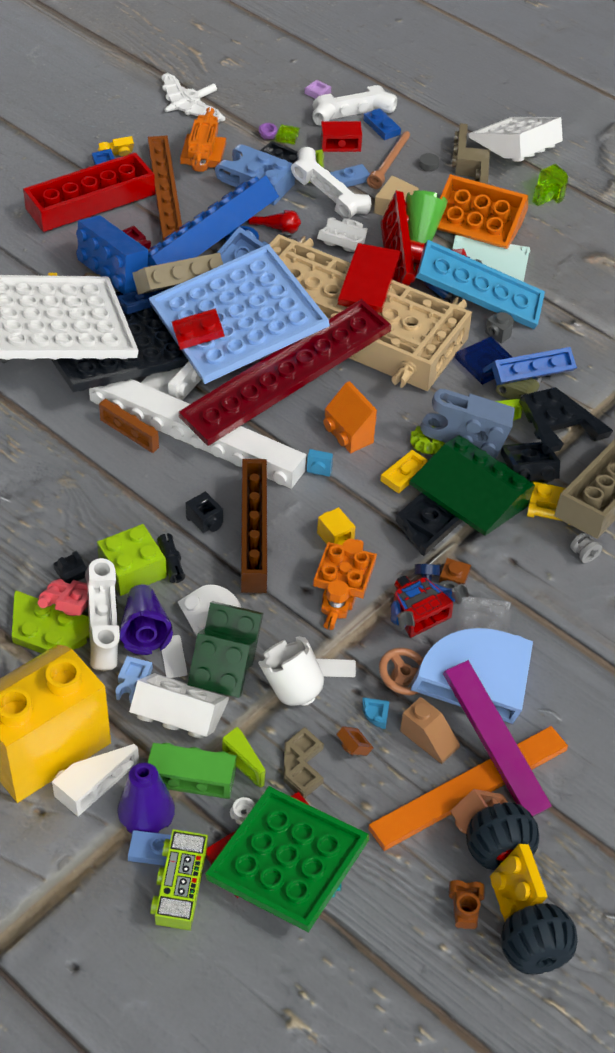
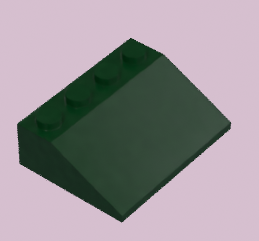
M460 435L445 443L409 482L411 486L484 536L527 508L535 484L524 476L519 475L507 467L506 464L493 458L486 451L481 450Z

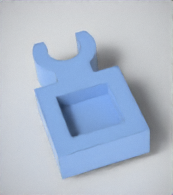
M129 656L126 657L118 675L119 685L115 691L116 700H120L122 694L130 693L129 702L132 703L137 680L151 674L153 669L152 662Z

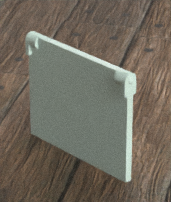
M455 235L453 249L464 248L466 255L471 259L481 260L484 265L524 282L530 247L510 244L509 248L506 249Z

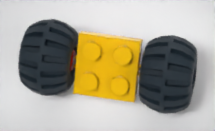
M498 803L482 809V811L473 816L468 824L466 834L467 845L471 855L481 866L489 870H495L489 877L505 921L501 932L503 954L508 962L521 973L531 975L543 974L544 972L558 969L569 962L576 952L578 942L577 930L574 922L564 910L554 904H543L548 896L533 857L540 839L538 824L527 809L516 803Z

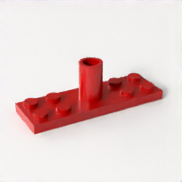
M396 190L381 220L383 247L401 251L393 280L409 286L416 278V270H414L413 264L420 263L425 243L410 240L409 216L406 214L407 203L404 199V192Z

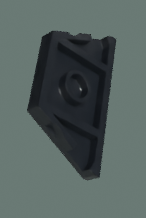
M423 493L403 508L396 518L398 525L423 556L430 552L462 522L461 519Z

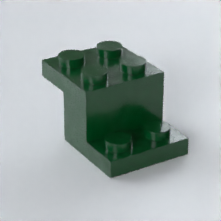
M215 601L210 602L205 629L197 634L187 685L240 698L246 671L254 662L263 613Z

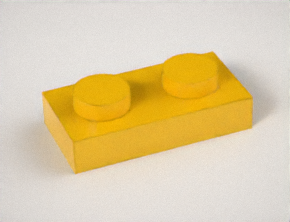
M411 450L382 473L380 481L399 494L410 485L411 478L429 460Z

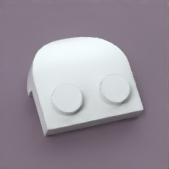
M332 217L328 218L327 226L319 230L317 239L323 240L326 245H339L345 251L355 252L358 243H365L368 228H363L362 223L344 218L343 221H338Z
M204 585L178 601L196 636L198 632L205 629L210 602L215 601L241 608L238 599L229 590L218 585Z

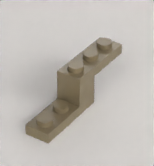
M460 123L459 131H455L452 167H456L455 175L475 177V181L488 184L490 150L466 148L468 124Z

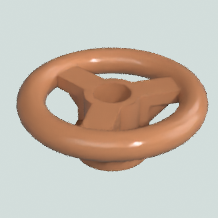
M394 648L386 652L379 663V673L383 682L396 693L402 695L419 694L418 692L411 691V687H408L418 668H412L410 665L405 664L400 656L413 659L419 666L424 658L417 652L407 648ZM391 659L395 668L389 676L387 664Z

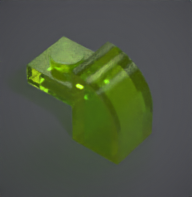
M553 164L540 170L538 184L535 185L533 203L537 206L552 199L560 203L565 198L568 175L558 165Z

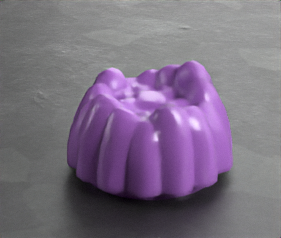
M264 123L259 126V133L264 140L275 138L278 129L274 124Z

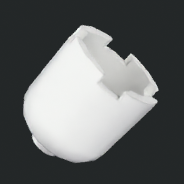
M298 636L295 637L296 642L287 644L285 640H282L271 646L263 653L265 659L258 662L278 699L290 706H305L312 703L323 689L324 683L323 673L308 640L305 637Z

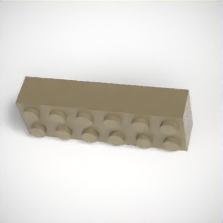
M615 439L560 494L554 517L596 539L615 521Z

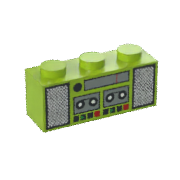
M173 829L171 839H165L162 856L167 857L165 867H159L156 885H161L159 896H153L150 914H155V925L191 931L207 850L208 835Z

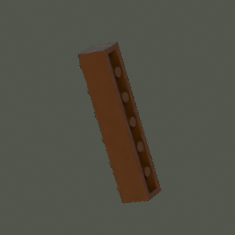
M242 459L241 593H267V459Z

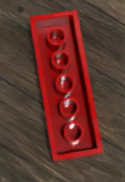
M134 152L23 188L25 209L41 230L45 232L155 195V174L138 154Z

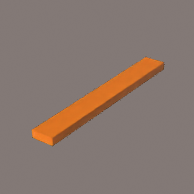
M552 726L517 744L531 770L564 753L568 748L566 742ZM489 759L370 823L368 830L383 851H386L451 815L450 811L473 789L493 792L504 786L505 783L494 763Z

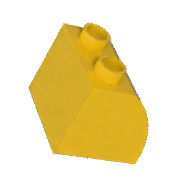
M55 645L0 678V783L16 803H19L53 781L61 770H66L73 763L85 760L111 744L105 685L73 649L64 645Z

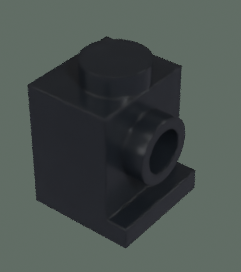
M206 491L185 502L186 519L192 521L202 533L209 530L215 532L222 526L223 508Z

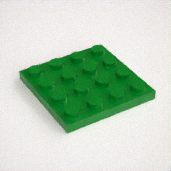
M268 786L205 873L206 880L309 933L368 843L369 834Z

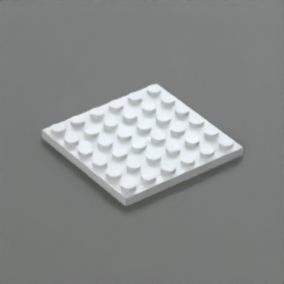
M0 275V359L137 358L138 348L109 277Z

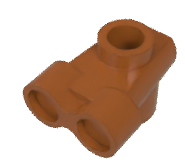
M461 880L450 881L449 897L453 899L455 926L457 928L476 929L480 901L484 900V884L481 882L465 883Z

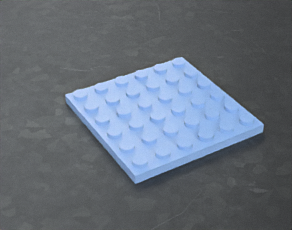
M269 244L149 298L151 306L177 344L178 341L172 321L216 308L225 337L182 349V352L204 384L330 326L329 319Z

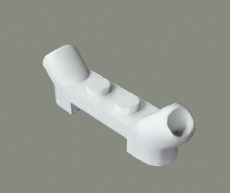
M379 85L367 87V92L336 98L332 94L321 95L313 102L314 111L312 119L315 124L321 126V121L363 114L379 108L383 112L391 114L396 109L397 97L395 94L385 92L382 86Z
M303 147L298 151V160L291 165L292 174L303 185H306L309 181L336 203L334 211L343 218L351 219L355 214L366 215L369 213L371 197L368 194H354L342 182H339L328 170L316 162V154L313 148Z
M99 558L92 561L85 571L90 632V666L95 670L106 671L113 670L117 666L120 634L116 613L115 567L111 561Z

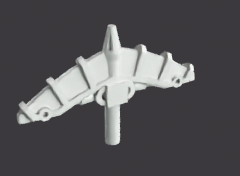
M168 72L161 76L162 81L165 83L162 89L167 92L166 99L171 101V104L164 109L165 112L179 109L184 111L186 115L198 116L205 115L206 109L210 107V110L211 108L215 110L213 116L218 117V123L225 121V117L218 109L205 105L200 100V98L217 91V86L214 83L196 91L182 87L179 80Z

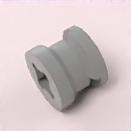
M585 532L576 536L570 545L571 550L579 554V558L583 563L596 559L602 551L601 544L594 542L593 536Z

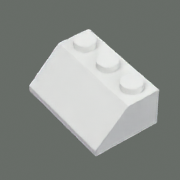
M153 673L137 680L129 712L137 714V718L142 721L153 722V720L162 722V726L167 729L178 730L181 728L187 730L188 735L192 737L204 738V736L207 737L215 731L228 703L229 696L188 686L187 683Z

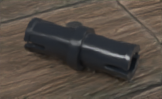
M167 533V540L166 535L162 534L157 538V543L166 558V570L169 581L175 583V576L177 583L185 579L180 563V552L176 550L173 536Z

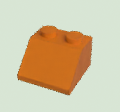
M348 381L325 408L323 423L326 430L331 432L337 438L338 443L342 447L344 446L351 454L374 443L377 409Z

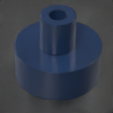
M415 564L414 574L422 575V578H427L432 582V576H440V565Z

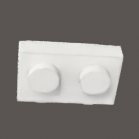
M188 361L183 368L151 374L141 383L183 401L201 381V378Z

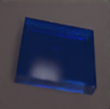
M492 337L464 348L455 354V359L482 385L495 379L493 372H483L484 367L495 360L512 358Z

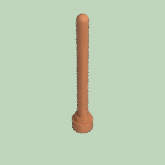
M408 131L403 132L377 171L371 172L367 178V183L371 188L379 189L385 182V173L410 137Z

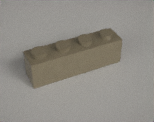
M214 253L145 267L132 274L138 295L172 288L223 265L221 254Z

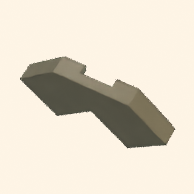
M305 727L286 741L284 747V783L295 793L299 792L304 799L323 784L324 780L307 763L324 749V744Z

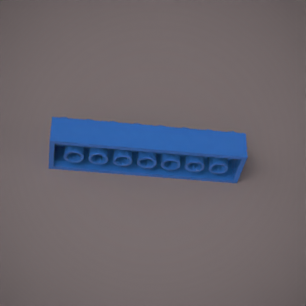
M267 175L259 179L255 176L249 181L241 183L235 187L236 190L221 197L222 200L207 207L208 210L194 216L191 222L188 221L180 226L177 232H172L165 237L164 241L153 245L150 248L151 250L148 251V267L198 257L279 198Z

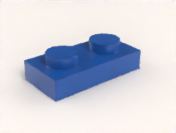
M380 108L364 113L363 120L382 139L387 140L401 135V128Z

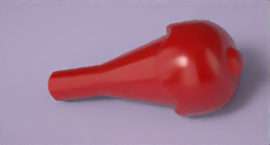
M284 210L283 213L265 217L252 216L248 219V223L250 225H265L293 234L299 229L301 220L295 211Z

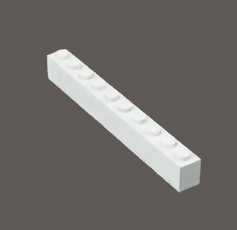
M133 379L89 389L90 401L99 405L101 401L107 399L113 404L119 405L121 409L129 414L135 415L145 424L153 426L157 431L193 445L195 448L209 452L236 466L242 467V459H267V478L279 485L292 489L306 471L305 453L242 426L207 446L179 418L178 411L190 405L189 403Z

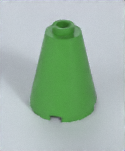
M416 190L413 195H410L409 192L407 193L406 214L409 216L410 240L421 243L433 240L447 207L448 200L444 196L440 199L437 198L438 193Z

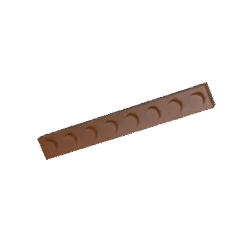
M168 136L148 137V147L152 172L155 174V194L162 240L164 241L166 236L179 230V227L182 226Z

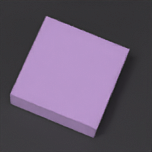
M315 80L305 88V94L315 99L318 96L331 93V86Z

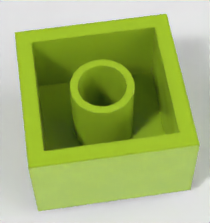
M144 524L97 541L98 558L111 561L115 567V589L120 596L129 593L130 589L136 585H150L167 578L166 558Z

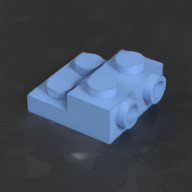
M238 227L217 253L221 254L222 262L225 264L268 243L256 239V236L251 231H245Z

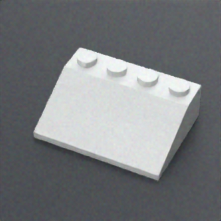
M509 117L469 133V138L503 158H512L514 162L523 161L524 157L534 156L536 152H544L545 148L555 147L556 143L563 141L561 117Z

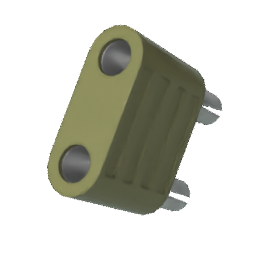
M542 377L497 385L496 391L499 395L511 400L521 399L522 395L539 390V383L542 381Z

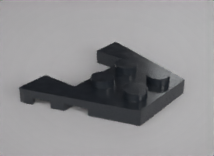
M556 387L524 394L519 401L528 422L533 423L536 429L534 432L536 438L541 439L543 444L541 449L544 454L560 451L564 443L554 433L556 430L581 425L594 441L608 438L613 432L609 426Z

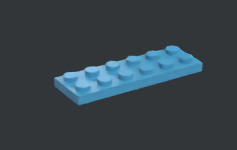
M427 240L423 248L416 278L495 313L505 312L511 315L514 321L532 329L537 327L545 291Z

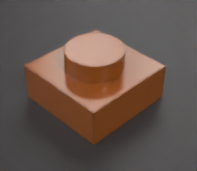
M447 558L439 583L450 580L458 585L465 584L471 565Z
M343 726L336 734L343 742L341 745L344 750L351 755L367 756L373 749V746L358 728Z

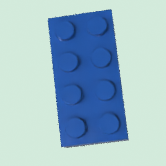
M100 215L78 220V230L76 231L78 239L76 255L78 260L96 274L109 277L112 286L122 294L136 291L132 273L148 267V249Z

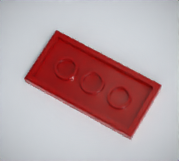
M358 243L338 298V305L349 307L362 299L376 312L382 313L401 251Z

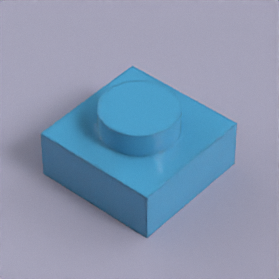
M310 449L307 456V472L330 477L333 454Z

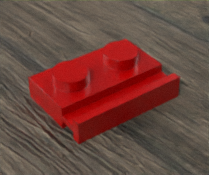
M216 308L172 321L180 350L225 337Z

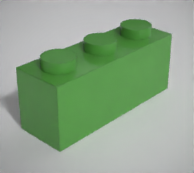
M170 743L152 744L148 763L156 767L168 790L230 799L236 773V755H230L223 751H205L197 747H179Z

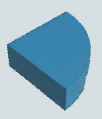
M363 697L362 710L367 720L379 728L386 729L390 701Z

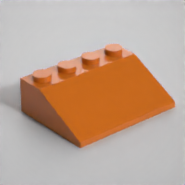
M450 174L440 196V199L444 196L448 201L437 230L508 249L527 213L528 195Z

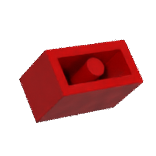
M321 121V147L323 152H361V121Z

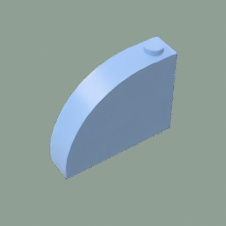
M486 628L465 629L451 633L430 648L413 678L410 690L461 707L443 673L445 670L469 660L503 721L513 724L523 708L533 641L518 635Z

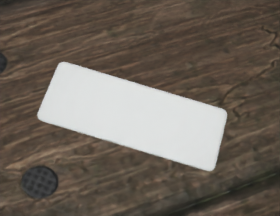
M174 635L171 642L162 650L166 677L168 678L188 675L180 635Z
M317 659L325 677L356 676L355 660Z

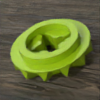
M416 426L415 431H411L410 443L414 449L421 453L435 454L445 444V442L433 439L431 443L422 433L420 426Z

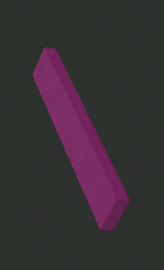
M469 660L445 670L443 673L444 677L516 804L527 809L533 817L551 808L550 801Z

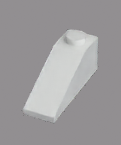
M132 744L73 763L66 770H61L52 781L54 797L75 815L80 816L125 776L133 766L139 763L138 747Z

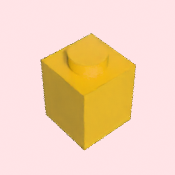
M339 507L332 511H327L318 517L317 534L326 544L331 542L343 545L347 539H355L356 526Z

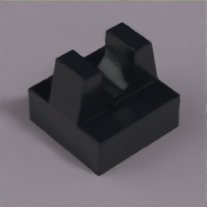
M77 551L72 552V555L68 557H61L57 562H54V570L65 583L70 584L73 580L79 581L85 578L87 567Z

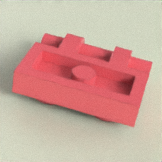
M62 579L54 580L39 595L38 606L46 608L56 604V610L63 611L66 615L80 616L88 607L87 583L73 580L69 584L65 583Z

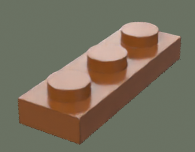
M107 399L99 403L100 420L152 453L159 449L158 431L153 426L145 424L135 415L129 414L121 409L119 405L113 404Z

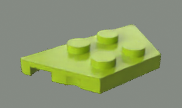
M15 591L12 622L13 643L39 653H43L55 645H64L74 650L87 643V639L90 637L88 616L82 614L80 616L66 615L63 611L56 610L55 604L41 608L38 606V598Z

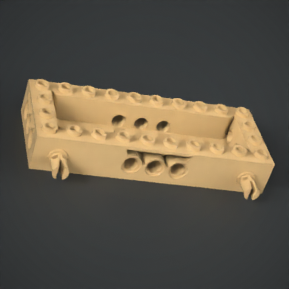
M278 234L269 245L326 317L330 319L348 308L338 305V298L351 263L312 248L314 245L313 240L309 238L305 241L306 236H303L297 242ZM392 280L383 311L378 313L392 325L391 332L349 358L392 376L394 385L401 381L400 388L409 383L428 391L467 341L472 312L465 309L467 303L464 299L458 304L459 297H456L451 304Z

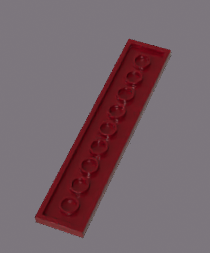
M361 299L329 319V327L279 349L178 411L179 418L209 446L391 332L392 325Z

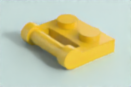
M533 482L535 487L530 498L527 517L534 518V516L562 521L554 517L560 494L566 488Z

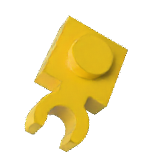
M129 136L112 139V142L98 143V152L111 149L114 156L128 155L133 152V138Z

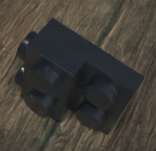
M542 442L502 446L500 454L505 460L507 467L524 476L530 482H551L554 479L560 478V460L554 452L544 454L541 449Z

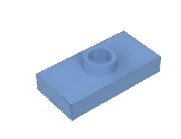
M363 164L330 172L332 176L346 187L366 183L370 175Z
M133 830L128 861L165 866L167 857L162 856L165 839H171V835Z

